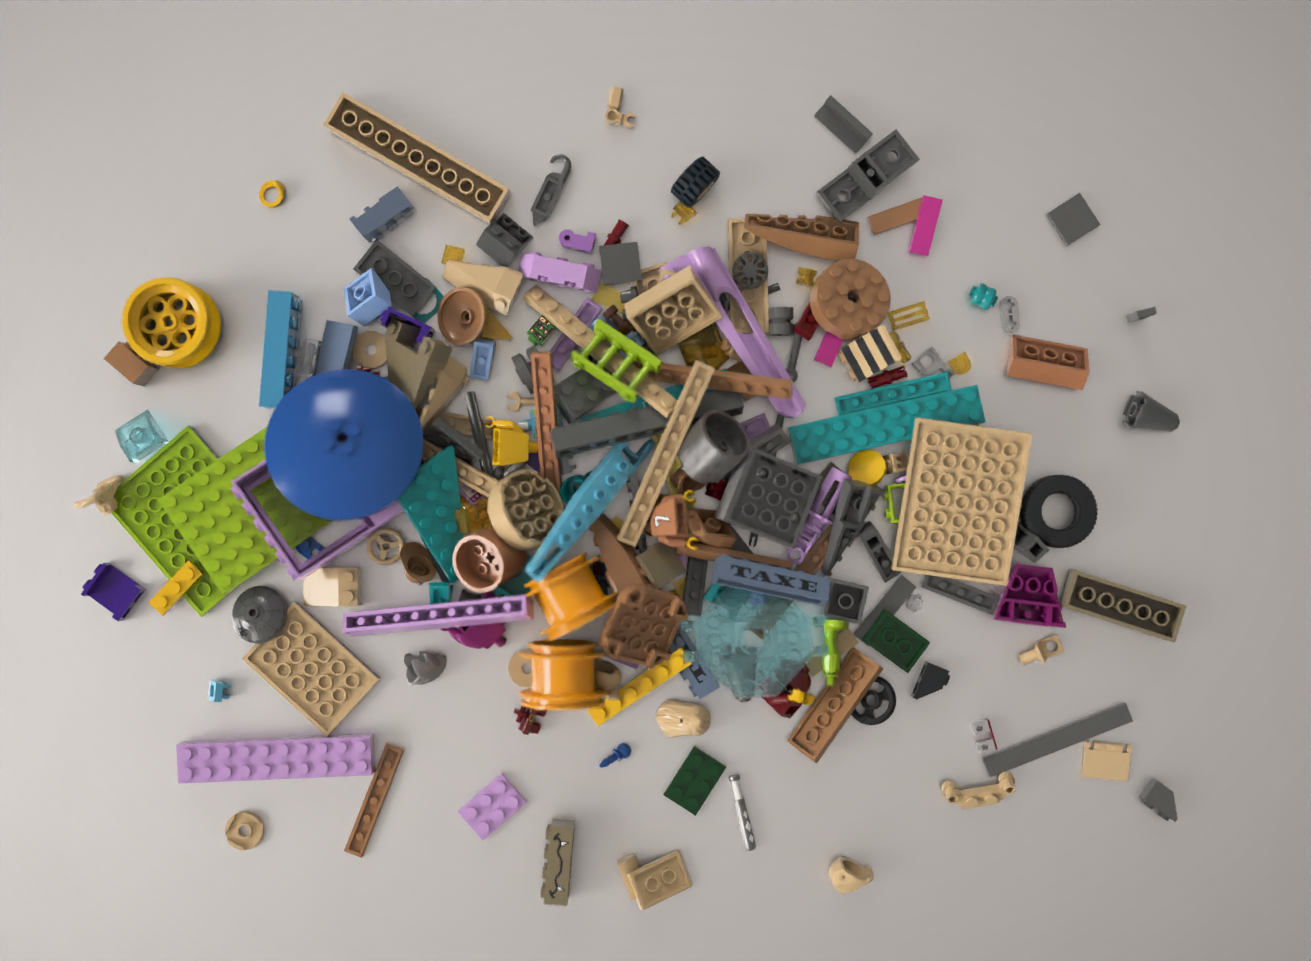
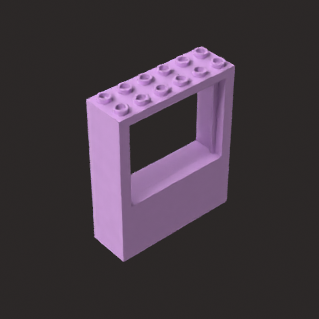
M344 434L339 435L337 438L339 443H345L348 440V436ZM266 460L231 481L233 484L232 492L238 500L243 499L245 503L242 506L249 516L254 515L256 518L253 520L254 524L260 532L264 531L267 534L264 537L271 549L273 547L277 549L278 552L275 554L282 565L284 563L288 565L289 568L286 570L293 581L297 579L301 582L370 536L374 531L405 513L396 500L382 511L360 518L363 522L361 525L301 564L251 491L271 477Z

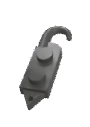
M557 154L550 160V163L557 159L564 161V168L561 174L552 172L546 176L531 207L534 226L549 218L571 171V161L563 154Z

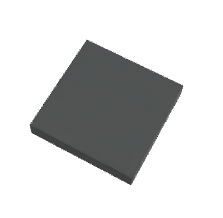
M1080 193L1046 214L1067 246L1101 225Z
M637 242L599 246L603 285L642 280Z

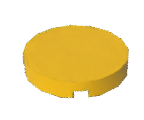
M862 450L856 453L850 459L848 465V473L852 480H859L873 486L879 484L887 472L886 462L882 455L873 450Z

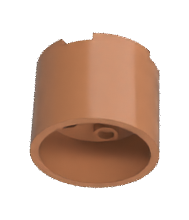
M493 525L460 540L453 552V567L458 579L467 588L475 592H488L512 580L520 574L527 561V551L518 550L508 545L496 534Z

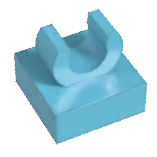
M210 680L208 699L213 702H222V698L229 699V695H223V690L231 688V686L223 684V682L218 680Z

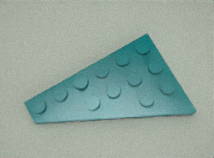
M449 445L420 465L413 482L397 501L449 581L455 583L459 579L453 567V552L458 542L464 538L455 451L454 447Z

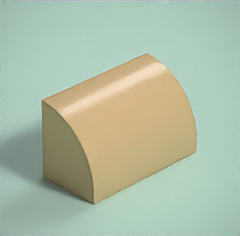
M635 853L617 860L618 869L632 901L636 897L627 873L641 867Z

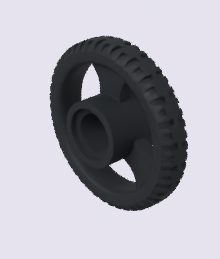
M880 676L874 682L881 684L884 689L880 693L868 690L860 701L861 705L865 708L864 713L860 715L855 709L851 714L860 723L866 725L881 724L890 718L895 710V691L892 685ZM874 695L876 701L870 706L867 703V697ZM883 700L889 701L888 708L884 714L875 718L874 710L881 706Z

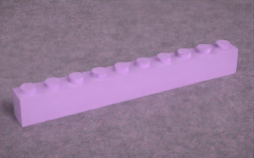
M523 595L343 613V633L357 637L534 620V600Z

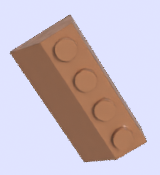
M1012 335L1007 360V376L1083 390L1090 373L1088 348Z

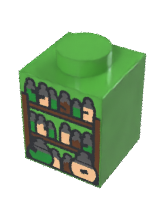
M541 315L527 331L529 335L528 340L535 346L538 344L543 346L557 328Z

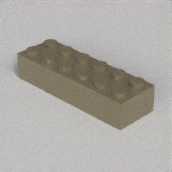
M1071 569L1059 603L1064 608L1174 643L1186 609V605Z

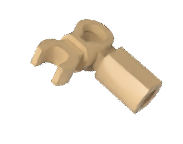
M611 87L607 105L610 109L605 113V121L610 125H620L622 123L627 128H633L634 124L628 123L627 119L635 118L636 115L634 113H627L625 115L622 114L623 112L617 111L621 107L624 89Z

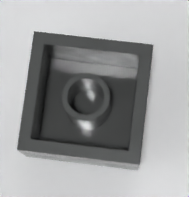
M830 578L829 600L822 606L821 615L861 625L869 587Z

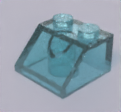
M149 410L144 411L115 430L119 446L130 462L137 463L169 442Z

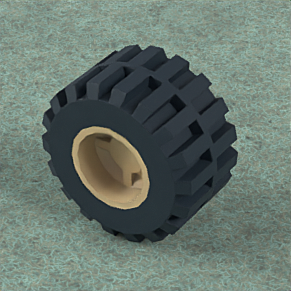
M704 156L699 157L675 181L671 188V193L687 208L692 207L715 184L719 178L720 171Z

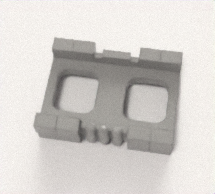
M933 346L911 363L918 373L921 371L920 374L923 377L933 375L938 369L948 372L949 378L955 374L939 358L940 355ZM926 354H930L934 359V363L929 368H925L920 362Z

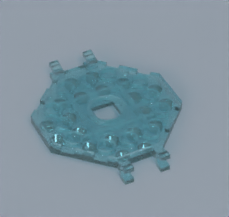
M727 587L695 622L681 621V633L695 632L696 652L683 651V663L698 662L702 667L704 666L710 671L711 675L733 691L732 693L738 698L778 696L812 657L827 656L828 645L813 647L812 627H823L825 615L810 617L790 599ZM762 630L764 647L745 648L744 631Z

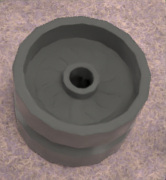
M535 345L526 349L529 362L520 353L511 357L519 378L526 385L531 395L534 394L531 353L539 352Z

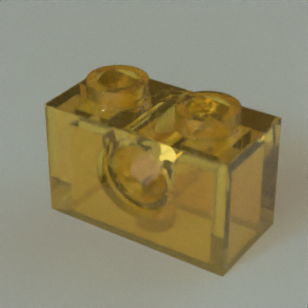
M488 498L478 499L475 504H461V508L454 510L458 532L471 533L493 526L488 515Z

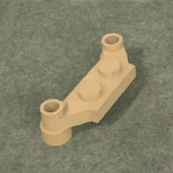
M1008 771L1002 772L998 776L999 784L959 790L954 781H946L941 786L943 795L946 796L948 803L958 804L962 809L999 804L1000 800L1005 796L1016 792L1015 779L1013 774Z

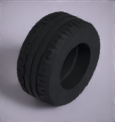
M1051 475L1035 481L1025 491L1026 493L1023 495L1020 507L1021 523L1029 532L1038 536L1047 547H1072L1085 540L1092 532V529H1094L1098 516L1096 499L1090 488L1081 480L1079 481V479L1068 475ZM1055 493L1067 495L1075 508V515L1071 524L1060 530L1049 527L1042 517L1044 501L1048 496Z

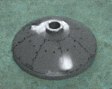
M255 586L245 590L237 598L232 609V624L236 633L242 639L251 643L260 644L273 640L283 630L287 620V607L283 597L276 590L266 586ZM253 610L256 611L255 616H252Z

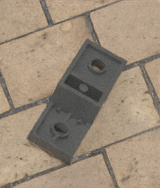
M895 129L854 160L845 171L818 190L816 194L840 223L879 194L890 182L920 159L898 130ZM889 152H894L897 155L896 161L888 159L887 155ZM841 191L846 192L848 200H840L838 193Z

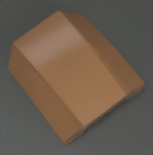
M690 508L688 510L687 524L695 538L706 545L725 549L731 548L737 538L727 522L714 518L715 510Z

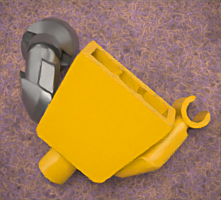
M488 416L486 417L487 419L493 420L492 425H485L490 429L493 428V465H499L494 469L493 473L494 478L500 481L518 470H524L529 453L538 452V443L529 442V434L524 433L523 428L513 421L502 419L496 421L495 418Z

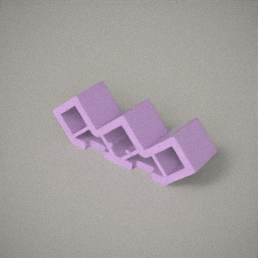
M530 251V254H522L518 272L524 274L523 278L531 281H541L555 286L571 287L583 292L597 293L601 270L594 268V264L585 262L583 265L572 263L562 257L553 259L541 256V253Z

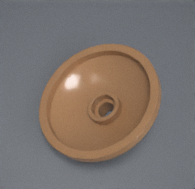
M458 287L450 290L443 297L437 314L438 326L442 335L449 342L456 345H467L480 337L486 325L487 311L482 297L476 291L466 287Z

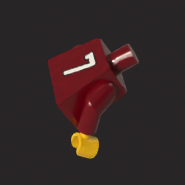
M763 678L757 685L763 691L761 698L782 717L790 719L802 704L812 705L814 703L815 695H804V692L800 690H793L791 694L779 683H770L766 678Z

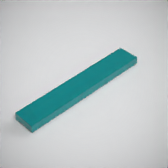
M943 372L835 397L838 415L840 416L951 391L952 388L948 372Z

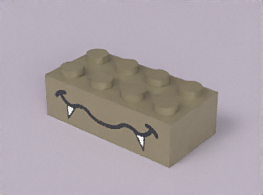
M552 819L551 824L547 825L545 839L549 840V844L546 843L544 850V859H547V863H544L542 878L546 879V882H543L541 887V898H544V904L567 906L575 821Z

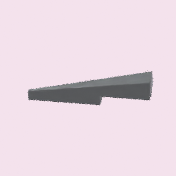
M843 479L822 568V573L825 576L833 574L831 570L837 561L840 562L842 560V553L846 547L852 545L866 523L864 521L870 511H874L876 501L880 495L884 496L885 490L859 480Z

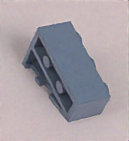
M398 186L379 198V202L371 208L369 206L364 208L365 213L358 218L354 216L349 218L369 243L375 242L376 239L379 240L385 230L393 229L398 224L397 221L402 217L404 219L413 212V205Z

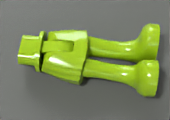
M823 620L826 652L822 653V667L824 676H827L826 685L835 686L836 677H839L837 674L840 671L841 654L838 653L837 635L839 631L848 629L849 622Z

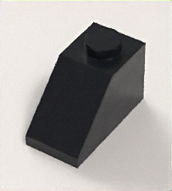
M925 661L911 697L919 699L941 690L949 682V671Z

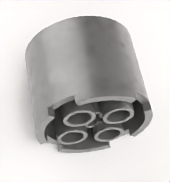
M711 410L706 412L687 431L677 456H679L684 465L682 469L694 480L702 484L707 482L718 483L747 456L750 450V442L745 430L737 420L725 412Z

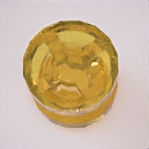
M798 268L799 277L796 279V284L813 287L815 283L814 276H816L817 271L809 268Z

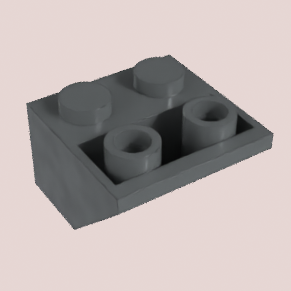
M503 213L484 229L476 245L501 266L508 267L533 239V236Z

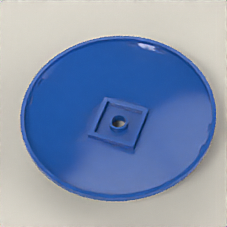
M339 369L314 375L296 385L278 403L269 420L265 435L267 467L280 492L299 509L311 515L329 520L360 519L378 513L393 504L413 482L423 455L422 426L410 400L388 380L361 370ZM339 435H347L348 440L345 443L337 442Z

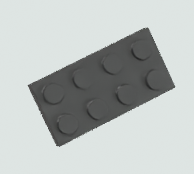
M377 239L353 268L360 275L370 268L374 269L390 292L391 300L412 317L417 314L437 289L435 285Z

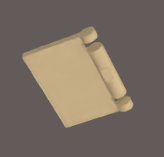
M1085 740L1082 777L1128 781L1132 745H1127L1126 752H1123V744L1094 741L1093 749H1089L1090 741Z

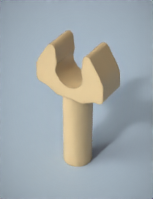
M512 392L506 396L507 398H515L517 400L515 405H507V408L512 411H519L522 405H535L534 398H522L518 392Z

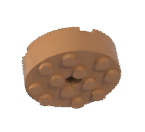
M844 259L830 265L817 277L810 292V307L815 320L823 330L836 335L840 339H858L874 330L884 321L890 308V290L885 278L874 266L858 259Z

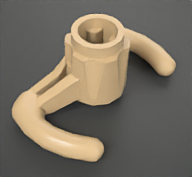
M116 475L98 483L97 488L92 491L93 495L82 501L75 502L74 508L80 509L95 503L100 513L103 512L104 515L113 512L118 508V502L114 494L123 477Z

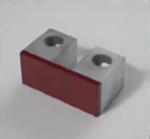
M985 718L970 723L975 736L987 732L990 735L989 738L975 741L980 754L998 749L989 719Z

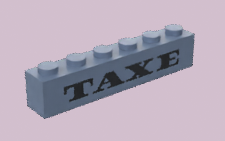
M722 554L714 561L711 583L823 606L829 600L831 579L825 578L821 574H806L802 570L792 571L784 566L774 567L769 566L765 562L755 563L746 558L736 559L732 558L731 555Z
M680 623L669 650L673 653L682 647L693 663L679 673L684 681L688 679L691 686L689 689L694 697L698 695L702 699L720 686Z

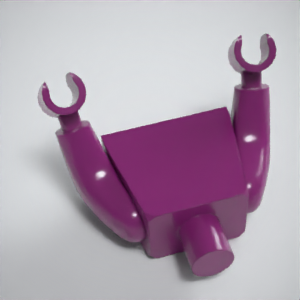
M492 591L480 592L484 594L485 599L496 598ZM506 622L461 626L459 629L456 627L440 628L442 631H449L448 634L460 644L475 649L483 647L489 649L493 644L500 648L507 641L503 636L506 631L504 627Z

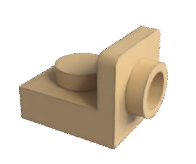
M906 452L882 456L887 466L886 475L907 471L909 459Z

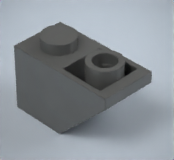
M1152 778L1139 795L1144 800L1142 803L1151 810L1156 808L1160 811L1158 815L1166 821L1171 819L1176 822L1178 818L1173 791Z

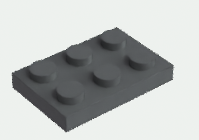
M439 417L423 434L426 440L442 449L452 445L455 456L472 466L484 454V451L477 444L470 442L465 438L464 434L453 429L447 421Z

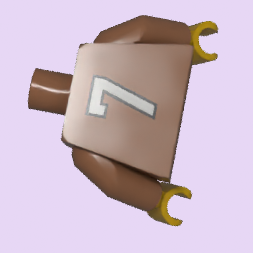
M688 490L684 495L680 493L664 496L657 506L652 509L650 520L646 522L644 527L645 530L651 532L652 536L658 537L660 542L669 547L684 548L689 546L692 550H698V547H691L693 541H699L697 538L693 537L685 540V538H688L686 501L688 504L696 503V498L688 499L690 495H695L694 491Z

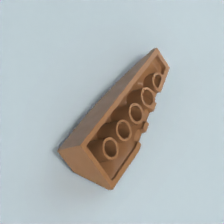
M745 214L744 229L779 246L823 259L840 261L855 259L859 246V222L843 220L839 223L836 218L815 216V219H809L805 215H798V218H788L787 215L772 218L770 214Z
M602 512L588 528L594 532V545L598 546L602 555L599 558L601 563L606 565L608 571L605 572V575L613 591L617 593L616 597L627 586L633 584L653 587L635 558L638 554L632 545L617 539L620 530Z

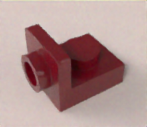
M722 480L718 483L708 482L705 495L721 501L728 483Z

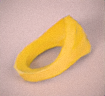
M276 180L266 181L259 192L261 203L267 207L277 206L283 201L285 196L284 184ZM274 186L279 190L278 198L275 202L269 203L265 200L264 195L268 188Z

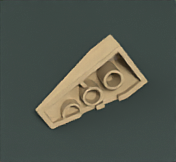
M448 260L442 278L456 287L473 289L482 297L486 307L507 315L514 305L524 274L505 266L491 267L488 264L474 265L470 262Z
M450 356L444 369L439 370L436 374V388H431L428 398L430 403L424 406L421 414L422 432L429 427L460 392L462 386H466L468 382L467 368Z

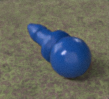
M626 743L618 745L617 749L612 750L613 754L605 758L599 767L603 768L616 760L620 762L622 758H628L632 752L631 747Z

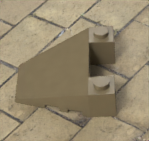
M392 317L385 334L388 381L406 395L416 410L427 394L425 390L429 384H434L436 374L446 366L453 347L441 340L424 336L418 351L413 348L420 328L410 322Z

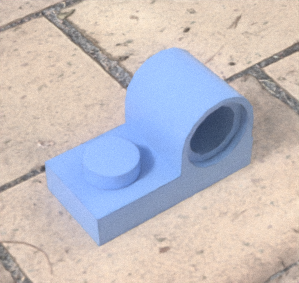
M478 338L474 341L469 377L489 380L496 341Z

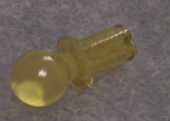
M889 332L902 357L900 361L902 363L908 362L911 359V355L904 347L905 343L900 342L898 333Z

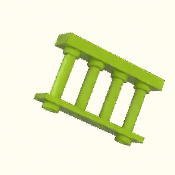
M598 318L594 323V338L581 354L574 350L571 352L572 364L578 369H584L620 393L624 400H630L635 403L637 401V393L634 390L649 372L653 371L658 374L662 368V360ZM605 339L611 343V347L595 365L587 360V358L600 341ZM617 350H621L626 353L627 357L611 376L602 369ZM638 361L643 367L628 387L618 381L631 363Z

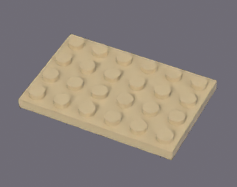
M296 601L287 609V620L280 634L269 642L255 644L242 658L325 736H328L380 680Z

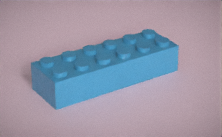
M268 290L259 407L275 409L282 398L292 387H295L296 378L293 376V370L297 367L295 349H298L299 345L296 333L300 329L298 311H301L302 301L299 300V296L292 292Z

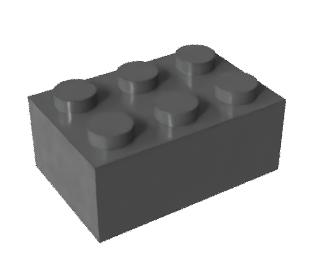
M595 359L592 363L596 365L598 361ZM605 367L602 369L611 375ZM582 368L554 386L556 406L569 425L617 393V391Z

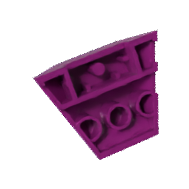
M1015 564L994 620L1023 625L1066 628L1061 614L1062 606L1059 605L1058 589L1053 568Z

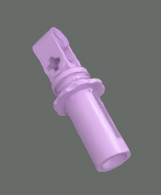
M833 466L831 467L814 498L795 549L789 547L787 550L788 561H792L793 564L801 563L814 544L817 535L823 534L825 525H833L830 516L838 503L843 479L851 480V476ZM834 480L839 481L821 514L817 511ZM799 550L801 552L800 558L792 559L790 557L791 551Z

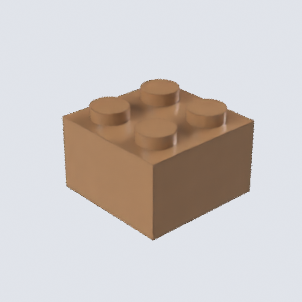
M118 341L104 358V360L135 385L145 386L159 370L155 363L139 356L128 342Z

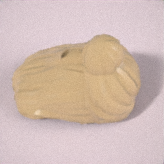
M668 700L658 708L656 721L660 729L666 736L672 738L692 735L700 736L707 732L711 724L709 710L703 705L694 702Z

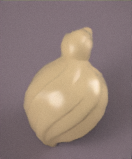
M599 658L595 659L594 685L599 689L605 690L609 700H619V694L616 690L622 678L619 669L609 662L601 661Z

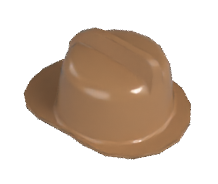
M684 465L679 467L670 476V481L677 488L678 494L684 495L688 490L697 491L706 485L691 478L682 469Z
M416 542L405 544L401 548L400 558L405 568L406 578L418 585L432 580L436 574V569L426 548Z

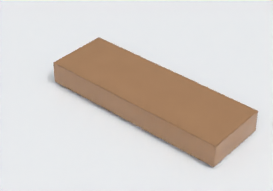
M922 197L868 216L873 234L876 235L916 221Z

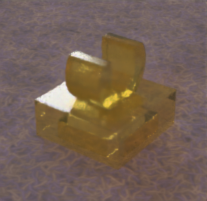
M680 201L674 206V212L671 217L673 218L678 214L681 217V221L678 224L681 225L692 219L697 212L692 207L687 208Z

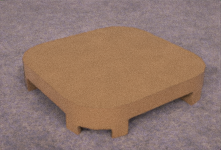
M642 584L627 586L617 597L600 637L601 648L615 661L620 659L644 665L648 669H655L654 666L662 661H668L671 656L668 650L682 620L687 621L689 614L686 612L684 601L671 592Z

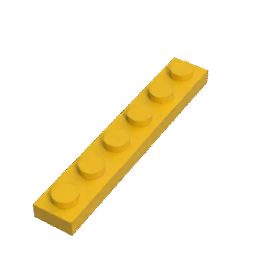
M680 647L670 654L671 656L668 661H662L654 666L655 669L646 670L617 690L619 700L613 701L606 697L604 698L605 705L588 709L595 723L600 726L691 665L693 662L684 649Z

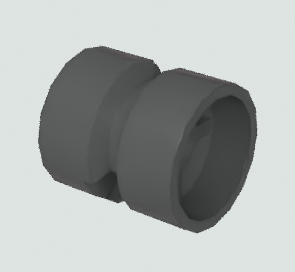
M793 307L769 308V320L772 321L769 324V336L794 335V324L791 323Z

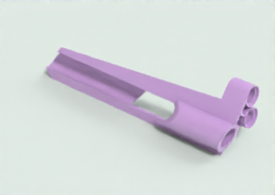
M709 246L697 248L686 255L676 258L658 270L661 273V270L664 268L677 273L690 265L723 316L716 321L717 325L752 375L791 380L715 248ZM665 275L663 280L671 277V275ZM727 292L733 295L754 333L743 334L736 331L719 302L721 293ZM794 383L791 399L767 396L778 414L788 418H794L801 414L806 405Z

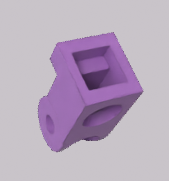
M563 230L559 235V241L567 249L593 254L597 235L596 233L588 232L586 237L574 234L571 230Z

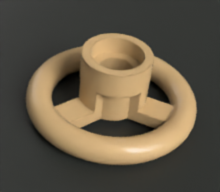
M380 528L369 536L366 545L367 553L374 562L381 565H389L400 559V551L405 545V541L397 530ZM384 533H389L394 535L397 538V540L392 541L390 537H380V535ZM374 539L377 541V547L380 550L379 557L372 550ZM384 543L389 544L386 548L382 547ZM399 546L395 556L385 559L387 552L391 548Z

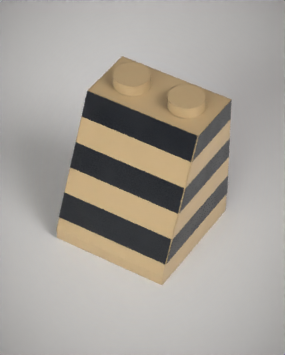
M884 324L840 348V354H838L843 365L847 364L849 371H847L852 381H856V383L865 380L902 359Z

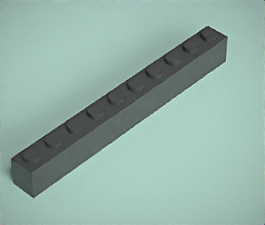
M724 390L705 391L689 427L693 426L706 412L711 410H719L730 416L742 414L744 405L740 393ZM651 405L641 409L633 408L621 414L616 412L604 418L595 417L591 421H578L570 426L555 427L553 430H550V440L555 457L558 459L662 434L671 415L666 418Z

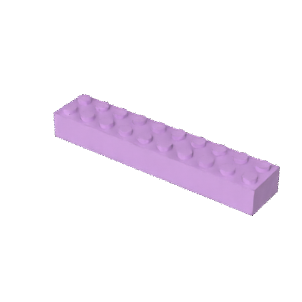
M374 733L181 742L177 744L178 784L372 775L375 773Z

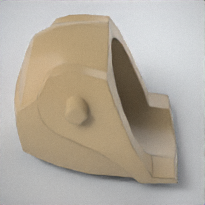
M845 857L835 860L829 869L832 884L841 894L855 891L872 882L874 878L872 868L869 865L863 867Z

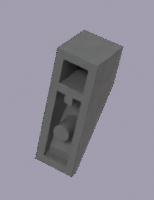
M870 521L865 523L857 538L886 583L899 575L901 571L891 569L893 557L879 531Z

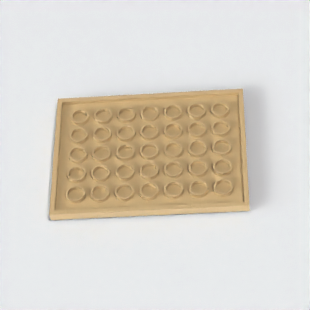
M915 417L891 569L1007 586L1033 434Z

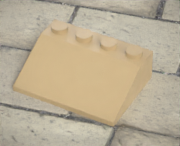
M690 265L624 304L628 320L656 355L661 354L723 317L702 281Z

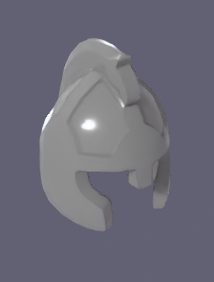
M420 651L416 656L408 653L403 657L407 667L406 679L410 685H422L434 681L443 673L446 666V656H442L439 653L433 654L428 651Z

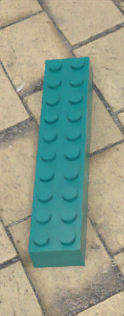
M973 385L788 427L795 465L910 440L913 435L915 417L970 425L985 423L978 386Z

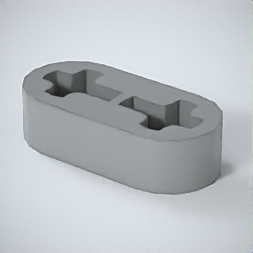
M1007 296L999 303L1001 327L1006 333H1013L1020 327L1019 307L1014 297ZM1007 300H1009V303H1013L1010 313H1008V307H1004ZM1009 316H1011V322H1015V326L1010 329V326H1006V323L1009 322Z

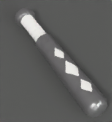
M734 774L728 778L733 785L734 801L743 844L746 851H752L756 848L745 800L740 789V775Z

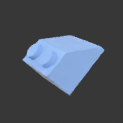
M372 268L344 288L348 317L363 326L373 321L384 310L392 306L390 292Z

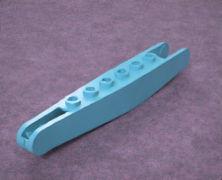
M653 439L645 442L636 454L628 447L627 444L629 442L614 445L584 480L525 568V571L535 581L538 582L546 576L556 562L605 510L655 445ZM621 452H623V453L630 459V461H628V460L621 454ZM556 543L558 547L545 560V557L547 556L553 545Z

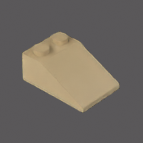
M322 567L303 580L304 606L362 605L361 567Z

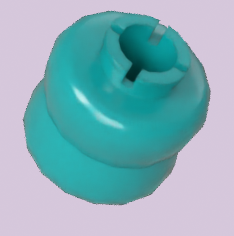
M979 283L977 287L974 285L969 293V297H971L970 303L979 306L983 310H988L990 306L993 308L998 300V296H996L997 291L984 283Z

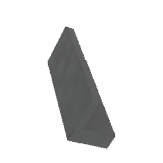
M831 95L814 115L820 123L855 154L873 135L868 128Z

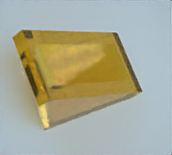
M486 308L487 320L482 332V338L512 341L513 337L490 310Z

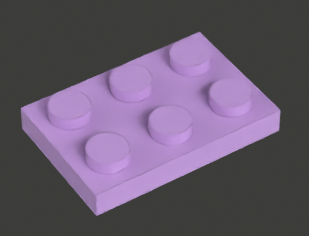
M501 773L465 804L458 813L477 835L484 840L525 805L527 801L504 774Z

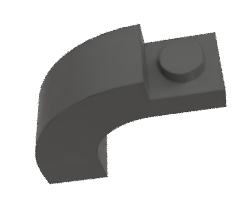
M1018 522L1014 547L1030 561L1036 563L1049 549L1038 536L1029 532Z

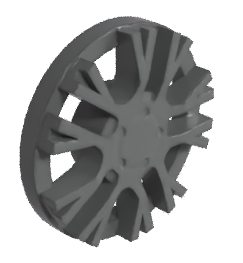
M757 253L742 254L733 264L732 273L734 280L738 285L747 289L761 286L768 276L767 262ZM747 256H752L751 262L747 261ZM755 258H758V262L754 264ZM741 259L744 260L745 265L740 262ZM763 262V264H764L765 267H764V268H758L757 265H758L759 263ZM736 265L742 266L743 270H735ZM758 271L765 272V275L759 274ZM743 272V276L737 278L736 275ZM760 276L762 281L758 283L755 277ZM744 277L748 278L746 285L740 282ZM752 278L754 285H750V279Z

